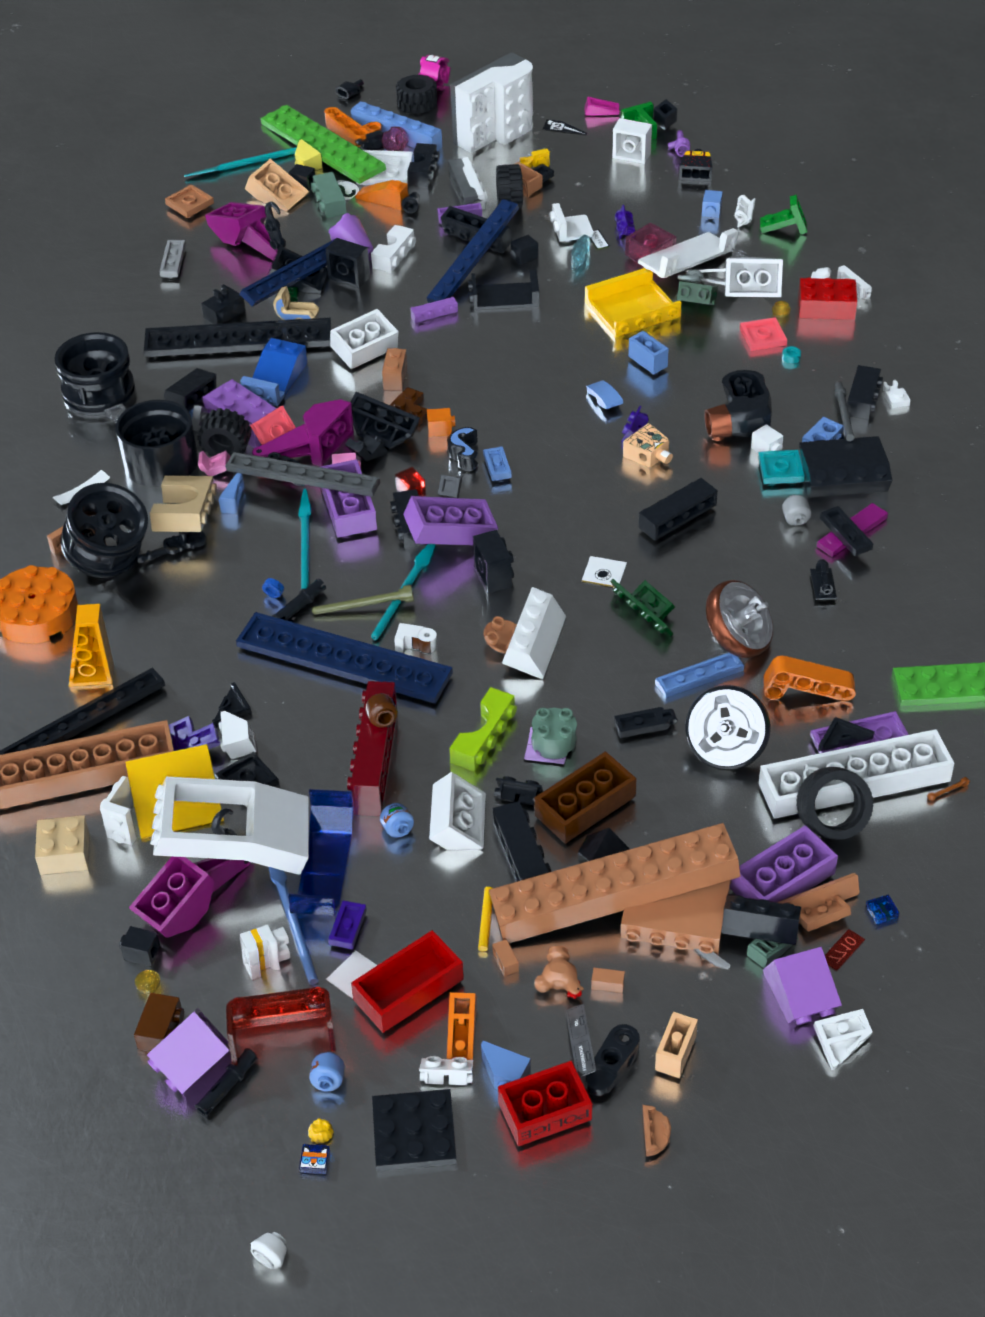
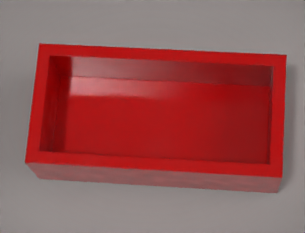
M431 930L352 981L353 1000L380 1031L384 1033L464 980L463 962Z

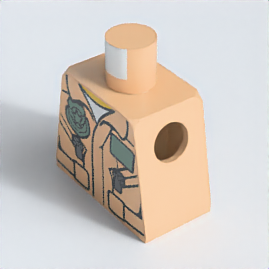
M649 423L623 441V457L644 466L652 467L659 461L669 464L673 458V454L669 452V439Z

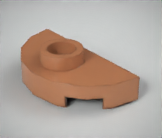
M642 1105L647 1157L656 1155L666 1148L670 1141L671 1125L668 1117L657 1111L656 1107Z

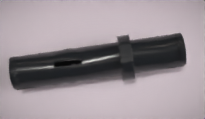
M319 578L316 579L310 586L301 589L299 595L276 614H273L272 617L287 621L305 605L314 602V598L326 590V585L321 587L324 582Z
M245 1048L244 1052L233 1064H229L226 1067V1072L195 1105L196 1110L204 1117H208L233 1086L245 1078L244 1074L258 1060L257 1055L251 1049Z

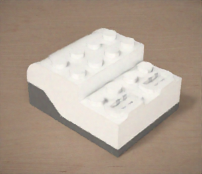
M511 52L451 84L453 143L473 153L495 140L506 145L533 129V65L531 62Z

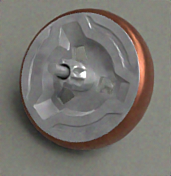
M729 580L718 584L709 593L706 601V617L712 635L726 651L737 657L752 658L760 655L768 648L773 637V622L768 609L769 604L764 602L762 597L751 586L741 581Z

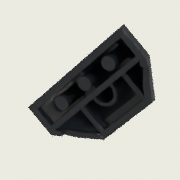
M355 392L350 401L353 426L357 435L361 438H364L366 434L372 438L376 436L384 442L383 446L390 450L411 438L421 421L420 417L359 392Z

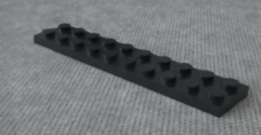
M331 317L146 328L144 356L158 357L263 350L271 338L305 345L306 348L330 346Z

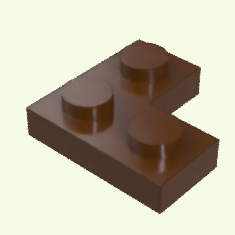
M407 387L390 404L395 408L420 417L421 421L418 426L427 419V408L418 405L424 399L423 392Z

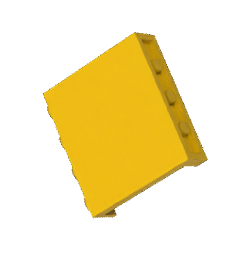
M645 268L585 286L586 304L615 338L681 317V301L672 302L653 281V272Z

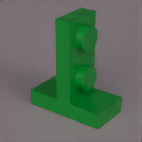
M652 102L621 109V119L652 124L651 140L657 139V123L653 120L654 104Z
M797 194L790 196L791 209H784L781 212L768 214L760 218L762 234L793 224H797L800 234L807 233V221Z

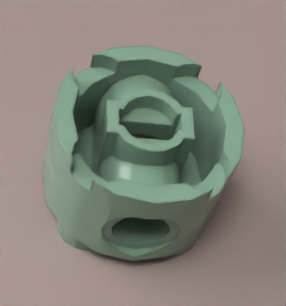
M539 708L536 711V715L532 720L531 744L535 752L536 750L540 752V756L548 759H561L568 756V752L571 750L572 752L575 750L577 722L571 709Z

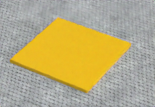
M207 744L125 762L141 839L152 837L155 830L152 829L154 818L157 815L154 814V807L158 800L155 798L158 785H163L166 776L215 779ZM174 801L172 830L176 832L211 824L214 816L221 810L220 803Z

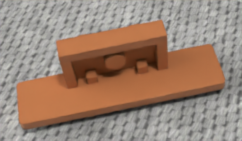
M855 873L849 874L777 903H790L794 906H801L799 923L807 931L818 929L821 926L851 915L850 906L844 900L859 894L858 875Z

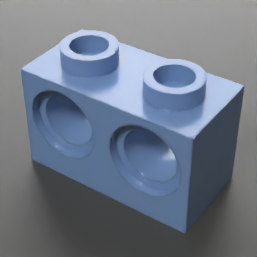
M822 417L802 437V442L844 439V427L835 421Z

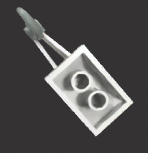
M758 257L726 258L725 269H686V274L679 275L677 278L689 282L705 281L725 285V296L781 297L783 259ZM726 271L725 279L707 277L702 274L703 272Z

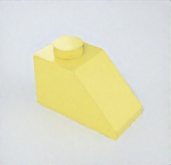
M302 139L299 140L295 152V165L315 168V171L323 168L321 153Z

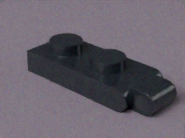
M663 707L614 716V724L620 738L665 730L678 721L673 709L664 710Z

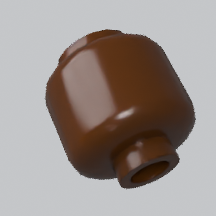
M383 693L373 695L366 703L365 711L374 726L383 728L395 722L398 710L389 695Z

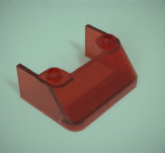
M322 987L237 997L229 1001L226 1006V1019L232 1065H238L236 1029L326 1017L331 1052L336 1051L332 1006L328 990Z

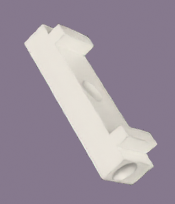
M845 265L838 267L837 279H856L857 297L859 299L871 297L872 287Z

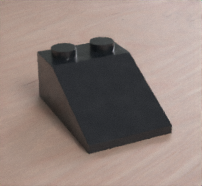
M279 246L267 275L301 258L302 255ZM323 267L289 287H297L298 292L320 294L328 274L327 267Z

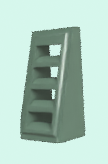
M755 939L748 945L747 956L765 968L773 960L783 955L792 945Z

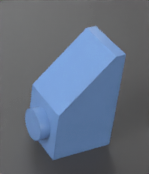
M486 1041L482 1042V1061L494 1089L498 1090L500 1085L530 1075V1058Z

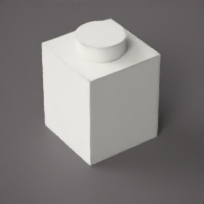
M766 424L752 433L751 448L756 452L782 451L783 435Z

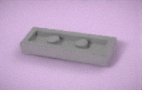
M167 240L159 271L160 277L174 278L179 276L186 247L185 240Z

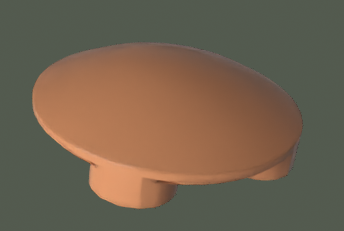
M496 616L485 626L484 639L492 649L506 654L517 624Z

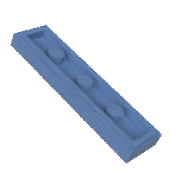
M726 653L658 677L655 680V684L664 697L668 698L744 671V664L739 657Z

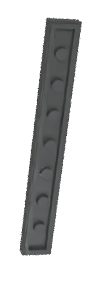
M233 452L225 465L226 470L230 472L371 497L374 496L381 483L379 477Z

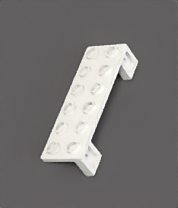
M732 228L722 232L720 238L707 232L642 257L638 260V263L644 266L645 269L656 273L659 277L667 278L733 251L739 231Z

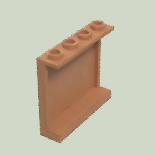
M731 880L652 903L624 908L621 921V938L629 941L649 942L654 945L673 946L678 949H699L703 953L714 952L719 954L726 897L730 892Z

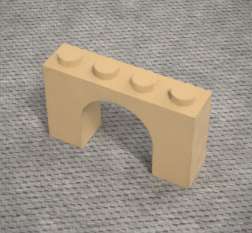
M164 476L161 484L163 503L179 504H153L150 512L152 532H201L203 525L207 524V515H210L211 511L210 505L214 504V496L217 495V484H213V476Z

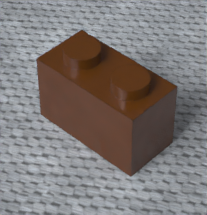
M150 992L134 1033L137 1049L151 1051L178 1026V1023H182L184 1008L181 1007L179 997Z

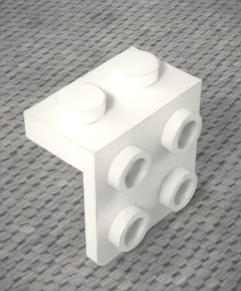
M552 204V211L549 213L550 221L553 223L554 231L557 233L560 242L587 239L594 236L587 215L564 217L560 204Z
M122 776L113 785L108 797L101 802L100 811L107 838L132 846L136 840L130 812L134 802L129 779L126 776Z

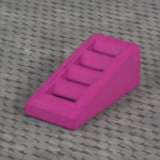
M587 97L584 108L586 116L619 115V103Z

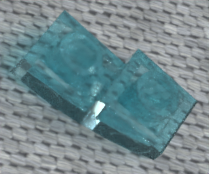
M585 234L577 240L572 248L571 270L573 271L583 265L585 255L590 252V237Z

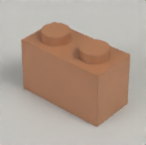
M387 348L382 370L383 390L403 391L407 371L406 349Z

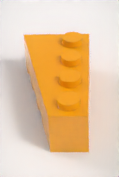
M100 604L77 605L69 687L112 684L114 662Z

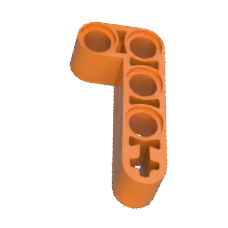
M329 107L324 110L326 127L357 147L361 145L355 143L356 139L361 138L364 140L366 139V134L378 130L382 131L379 122H370L362 126L336 107Z
M788 656L775 657L763 676L764 694L770 700L782 698L788 688L841 701H849L856 695L854 675L851 672Z

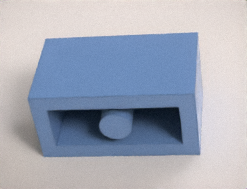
M645 331L629 338L628 356L652 374L668 367L669 348Z

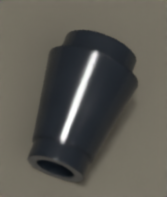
M412 192L402 200V208L405 212L414 213L417 211L420 195L417 192Z

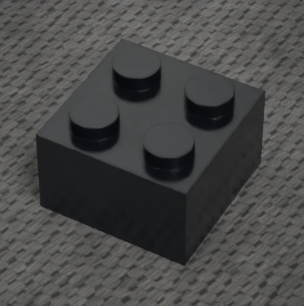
M336 238L325 249L328 279L360 288L370 278L368 247Z
M497 530L474 535V567L487 593L511 588L512 578H514L511 563H514L512 552L507 550L504 537H500Z

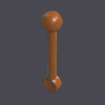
M964 777L960 782L935 793L929 792L927 798L930 801H934L936 797L960 786H967L970 780Z

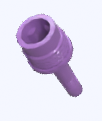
M678 130L677 140L668 143L669 150L675 149L677 155L683 157L686 151H690V142L687 138H684L683 131Z

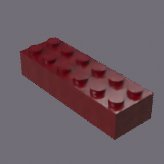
M368 681L367 690L362 692V704H364V707L359 709L361 724H357L356 727L358 741H354L353 745L355 759H351L350 763L352 777H348L347 790L351 791L349 794V806H353L354 815L380 816L383 810L396 720L388 727H376L370 722L365 707L369 698L383 693L393 699L397 708L395 682Z

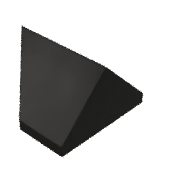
M610 828L587 835L578 851V855L591 861L630 850V848Z

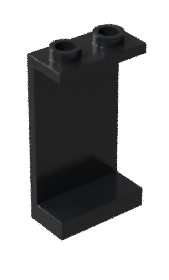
M529 270L530 282L476 285L475 273H471L472 281H468L470 303H473L474 310L540 307L537 270Z

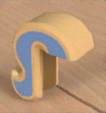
M282 287L273 302L274 310L282 320L317 318L319 314V307L315 303L290 302L288 287Z

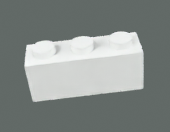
M453 772L434 783L429 839L446 850L483 849L486 793Z

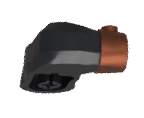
M737 370L725 375L722 378V385L728 405L722 404L705 410V426L708 436L714 441H722L724 437L731 436L752 437V433L764 425L771 426V395L766 387L763 374L752 370Z

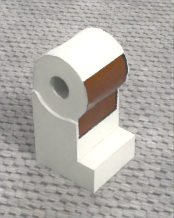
M399 624L395 636V651L404 653L405 649H412L430 654L436 650L437 633L435 630L423 626Z

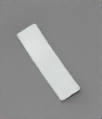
M100 470L85 483L61 495L54 496L53 499L60 505L70 503L72 497L80 489L95 483H105L110 476Z

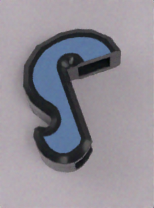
M472 427L457 429L447 438V453L449 457L458 461V467L464 471H473L478 466V462L475 460L478 452L472 447L478 442L477 430Z

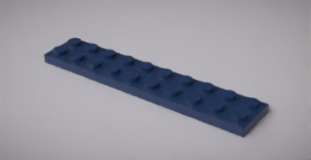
M258 612L253 614L236 640L237 647L368 684V681L395 682L397 693L435 704L453 674V667Z

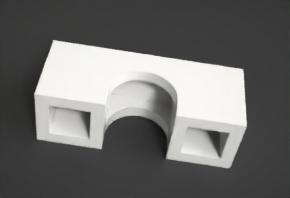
M394 225L387 233L388 245L378 244L371 253L372 268L392 273L399 266L401 260L407 256L410 249L415 246L414 229Z

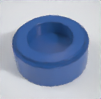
M272 578L266 579L262 586L264 593L273 598L281 597L284 592L283 584Z

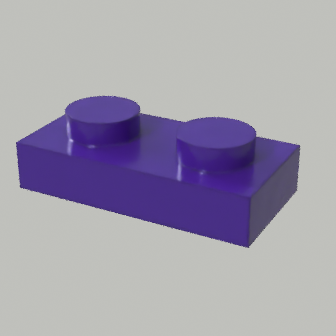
M342 901L328 939L329 945L353 950L367 911L365 904Z

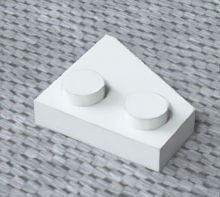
M863 1009L815 1021L813 1025L831 1071L842 1064L872 1034V1029Z

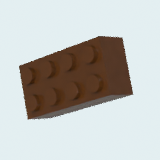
M605 751L534 798L535 816L561 841L567 843L636 796L637 778Z

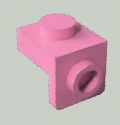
M202 451L199 453L198 466L207 476L224 473L226 471L225 465L230 459V455L227 451H224L209 458Z

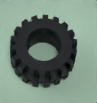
M409 75L401 78L396 84L398 108L413 114L428 112L430 109L435 108L437 105V85L434 79L424 75Z
M519 164L497 166L496 190L498 205L505 199L518 204V207L522 208L523 182Z
M217 408V411L211 410L210 413H207L197 436L199 446L203 447L202 450L207 452L210 457L227 451L230 457L233 452L244 454L252 434V429L249 426L248 420H244L245 417L243 415H238V412H232L227 408L225 410Z

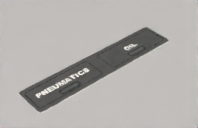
M584 1004L565 1011L575 1069L579 1077L596 1071Z

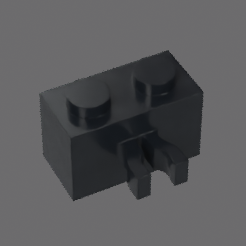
M224 284L221 285V292L217 289L213 290L214 296L201 303L204 319L212 324H224L246 311L244 298L239 295L240 293Z

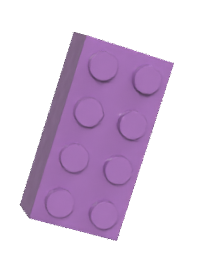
M233 379L203 396L204 408L207 409L208 413L211 410L217 411V408H222L223 410L227 408L232 412H238V415H243L245 417L244 420H248L250 423L249 426L277 409ZM252 430L248 444L256 448L261 446V443Z
M357 459L321 466L328 469L362 474ZM321 488L337 538L377 530L376 511L370 496Z
M411 496L403 514L416 544L473 545L474 535L498 530L496 521L485 499Z
M805 825L740 865L741 877L730 881V889L736 895L743 896L744 898L765 899L769 902L777 903L808 891L834 875L838 855Z

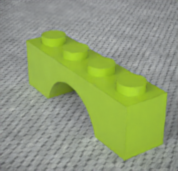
M492 687L489 688L480 702L481 717L487 723L477 731L459 733L449 748L451 764L475 772L478 766L485 762L489 749L494 748L497 737L505 731L508 720L515 716L517 710L515 695Z

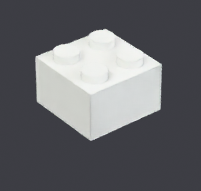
M619 118L613 128V158L645 164L651 154L652 124Z

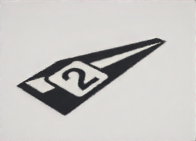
M547 119L543 127L546 130L587 135V132L563 121Z

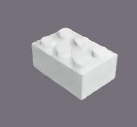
M375 309L330 331V346L350 369H353L385 354L387 348H398L399 331L378 309Z

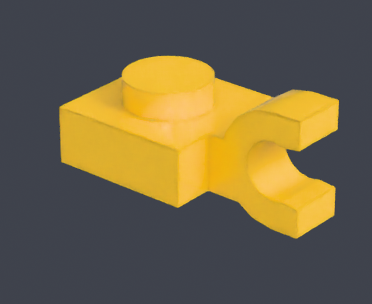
M547 148L532 151L531 156L520 157V163L529 168H535L540 164L549 167L550 152Z

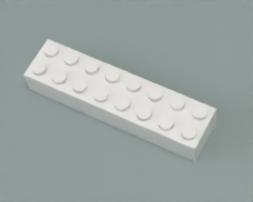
M935 729L760 766L759 786L773 818L776 819L798 814L796 799L799 787L808 775L818 769L840 767L856 773L868 784L874 798L950 782L954 761L938 731ZM832 780L826 783L818 791L815 800V810L854 802V794L850 786L841 780Z

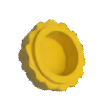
M318 1118L310 1124L308 1136L312 1142L324 1144L333 1137L332 1124L325 1119Z

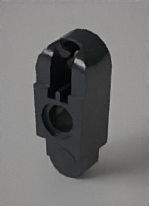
M627 1024L615 1026L609 1032L594 1057L596 1071L586 1075L587 1089L592 1095L602 1096L606 1093L609 1094L614 1085L617 1086L633 1065L638 1056L640 1045L639 1033L633 1026ZM624 1035L629 1037V1041H622Z

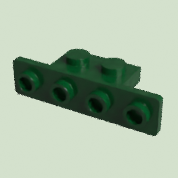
M612 579L610 581L614 586L612 591L619 598L624 596L627 599L626 603L634 611L638 608L641 611L639 614L648 623L653 621L655 623L653 626L662 635L666 633L670 637L673 635L670 628L662 621L675 608L673 603L646 580L632 594L616 580Z

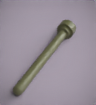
M403 586L397 592L313 607L312 613L319 615L400 599L406 603L413 602L412 586Z

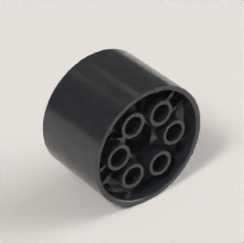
M148 400L129 407L119 416L115 426L124 472L132 481L144 486L161 487L164 476H189L194 471L198 463V453L192 418L184 406L169 400Z

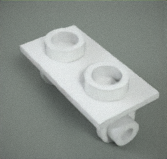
M746 195L738 197V206L734 215L738 220V228L742 225H747L752 220L755 198L750 201Z
M429 1056L422 1058L419 1068L420 1081H425V1084H444V1075H449V1085H467V1083H472L473 1060H467L464 1057L441 1059L438 1056Z

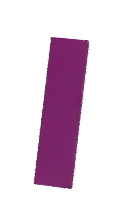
M871 503L850 519L866 534L887 519L888 512ZM832 531L817 541V547L831 557L846 548Z

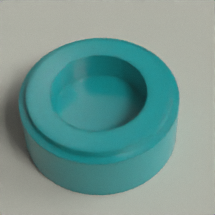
M794 346L784 348L782 351L783 361L787 363L799 362L801 350Z

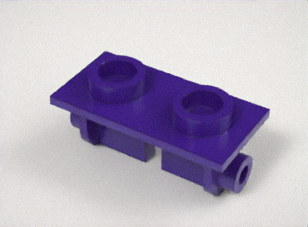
M622 205L621 209L615 214L619 239L623 235L632 237L636 233L635 226L633 225V214L630 211H626L625 206Z
M641 406L638 407L636 412L632 410L627 419L630 423H626L621 432L624 434L621 440L622 443L625 438H629L648 423V415L640 412Z

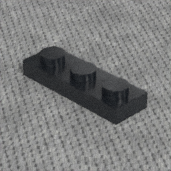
M839 506L821 512L820 519L854 556L873 550V542Z

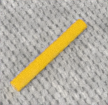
M489 886L484 888L478 943V950L481 952L488 950L492 913V900L489 890L493 889Z

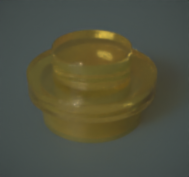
M777 301L772 307V313L780 318L788 316L791 311L789 304L785 301Z
M153 970L142 971L135 978V986L143 994L154 993L160 985L159 974Z

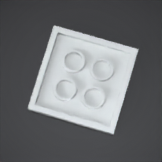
M363 150L385 163L386 170L362 182V185H373L389 180H398L408 184L407 170L410 162L413 161V152Z

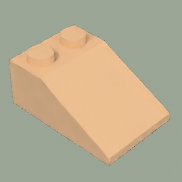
M269 159L251 174L245 186V190L257 200L264 203L272 201L280 209L287 212L309 194V191L272 159Z

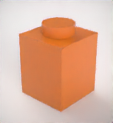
M450 408L427 409L429 437L449 436L452 433V427H455V415L451 416Z

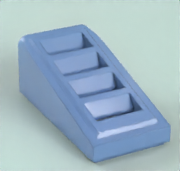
M236 473L220 495L219 505L222 513H237L245 488L243 474Z

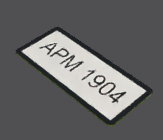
M593 230L594 236L590 237V240L596 249L609 247L610 245L600 230Z

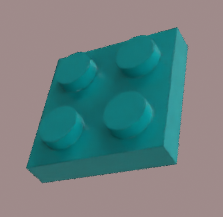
M798 450L758 452L764 484L804 482L805 476Z

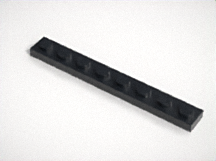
M152 667L0 750V755L64 742L164 687L165 681Z

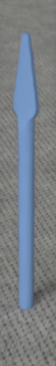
M269 867L270 879L276 884L310 985H315L319 980L285 883L287 876L283 870Z

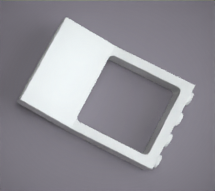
M166 776L163 785H158L155 798L158 800L154 807V814L157 815L152 824V829L155 830L150 843L154 845L153 855L246 860L290 873L301 874L308 860V796L252 781ZM174 801L245 805L247 807L246 836L174 832L172 830Z

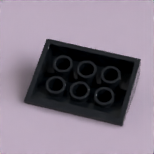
M879 436L854 438L853 441L835 439L799 442L808 498L888 492L893 480L890 464Z

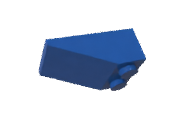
M271 338L263 348L252 378L277 383L279 391L285 392L286 395L307 365L306 346Z

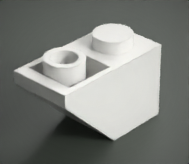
M221 712L219 729L222 734V739H220L222 751L227 752L231 759L257 752L256 736L249 723L229 712Z

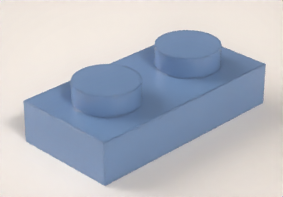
M503 447L484 449L483 456L491 480L497 481L511 478V469Z

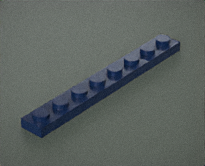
M505 199L499 203L427 296L428 303L452 297L519 210L518 204Z
M334 240L243 288L239 295L253 307L277 294L282 287H289L327 266L325 249Z

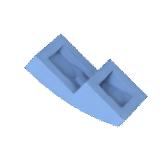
M604 380L586 386L588 394L596 397L598 405L605 409L623 404V399L618 392Z

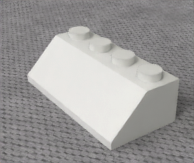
M534 587L531 588L502 664L543 680L566 618L553 595Z

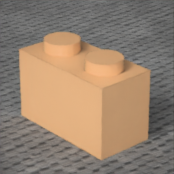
M676 1012L672 1013L656 1052V1071L680 1078L696 1039L698 1019Z

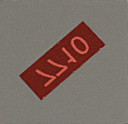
M848 929L825 954L827 964L838 970L865 939Z

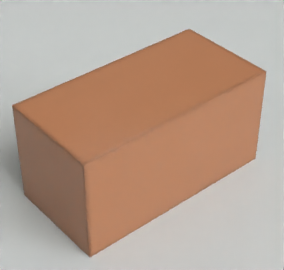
M507 939L492 944L493 955L504 977L519 972V962Z
M593 968L591 990L623 993L625 971Z

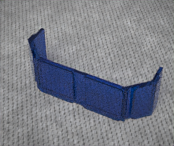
M309 789L311 810L308 860L301 873L298 894H289L288 896L290 913L335 916L341 905L352 842L354 813L352 791Z

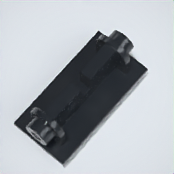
M820 559L815 569H810L815 600L837 599L832 569L829 568L827 561Z
M504 776L503 779L496 778L500 788H495L494 797H498V800L515 802L516 794H519L520 803L534 806V798L544 791L542 785H539L536 781L526 780V782H519L513 777Z

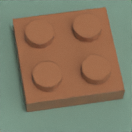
M191 184L165 198V203L188 218L214 204V199Z

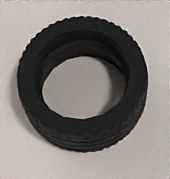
M826 767L808 775L799 787L796 799L798 814L804 825L813 833L832 840L848 839L860 833L869 823L868 821L871 819L874 806L872 792L868 784L856 773L840 767ZM832 780L846 782L854 794V806L851 815L837 826L823 824L815 812V800L818 791Z

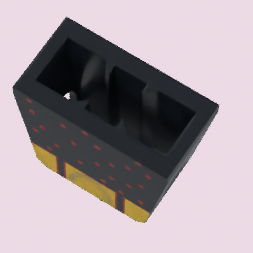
M701 149L686 151L680 163L679 180L712 182L710 153L703 152Z

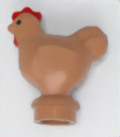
M553 946L548 950L547 961L549 963L544 967L542 974L536 977L534 983L535 989L538 992L545 993L551 989L566 990L568 992L567 996L573 999L582 996L584 988L580 986V981L577 979L575 966L569 962L570 956L566 947Z

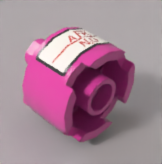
M430 54L426 57L422 56L420 60L421 69L418 75L433 78L436 82L437 90H444L443 85L444 83L448 84L451 68L447 66L449 59Z

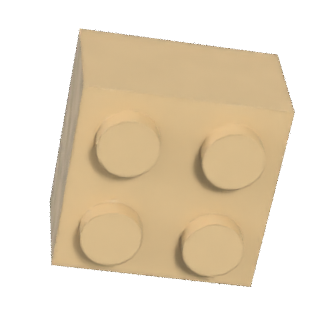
M85 815L37 820L35 859L40 875L88 870L89 830Z

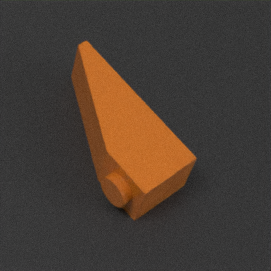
M389 180L364 186L355 195V199L402 210V200L408 196V184L398 180Z
M450 992L447 1059L464 1057L467 1060H473L477 995L475 993Z

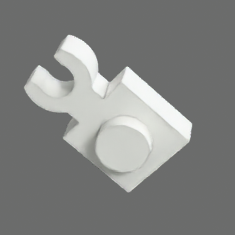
M893 380L892 386L883 382L884 397L891 409L910 406L909 396L904 388L898 389V382L896 380Z

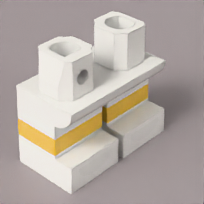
M265 925L240 934L243 963L252 981L260 978L261 970L271 967L273 970H280L279 962L290 958L289 948L286 945L289 943V938L284 927L271 931L269 926Z

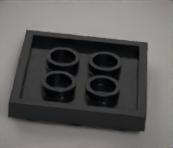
M451 1089L372 1096L376 1172L457 1164Z

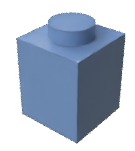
M705 190L702 203L703 217L719 218L722 208L723 191Z

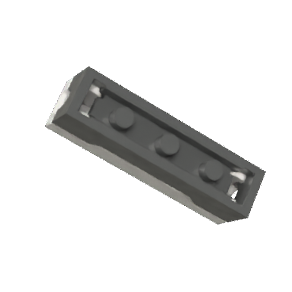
M468 157L448 160L449 177L461 204L480 203L482 210L485 209L487 194L486 191L483 192L482 182H479L478 173H475L474 164L470 163Z

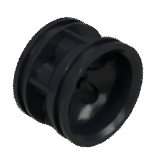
M102 332L85 333L67 340L56 351L54 359L57 373L61 379V392L64 403L70 410L82 415L99 416L113 413L126 406L132 400L135 394V383L133 374L129 370L130 357L128 347L121 338Z
M95 483L80 489L70 500L66 521L61 533V549L67 561L80 572L93 577L111 578L125 573L135 564L148 527V514L144 504L127 488L112 483ZM120 525H124L128 532L122 531ZM88 528L93 529L95 535L86 537L81 531ZM111 537L116 541L117 546H107L103 540Z

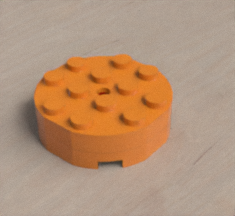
M29 565L0 579V631L4 638L18 643H44L50 641L49 636L59 631L64 634L73 626L77 614V605L79 604L73 581L64 572L55 567L48 568Z

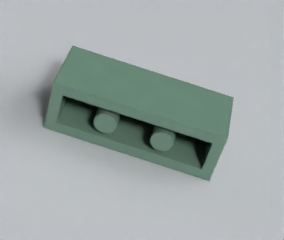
M333 172L314 175L311 189L315 193L317 203L319 202L321 212H324L326 218L346 214L345 198Z

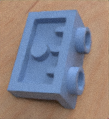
M243 376L240 380L242 386L273 406L278 407L285 396V392L279 391L277 383Z

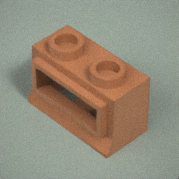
M517 162L515 164H519L521 167L522 182L525 183V186H523V196L529 198L532 193L542 188V174Z

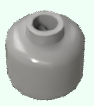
M792 495L782 504L784 517L790 525H802L811 517L808 501L803 496Z

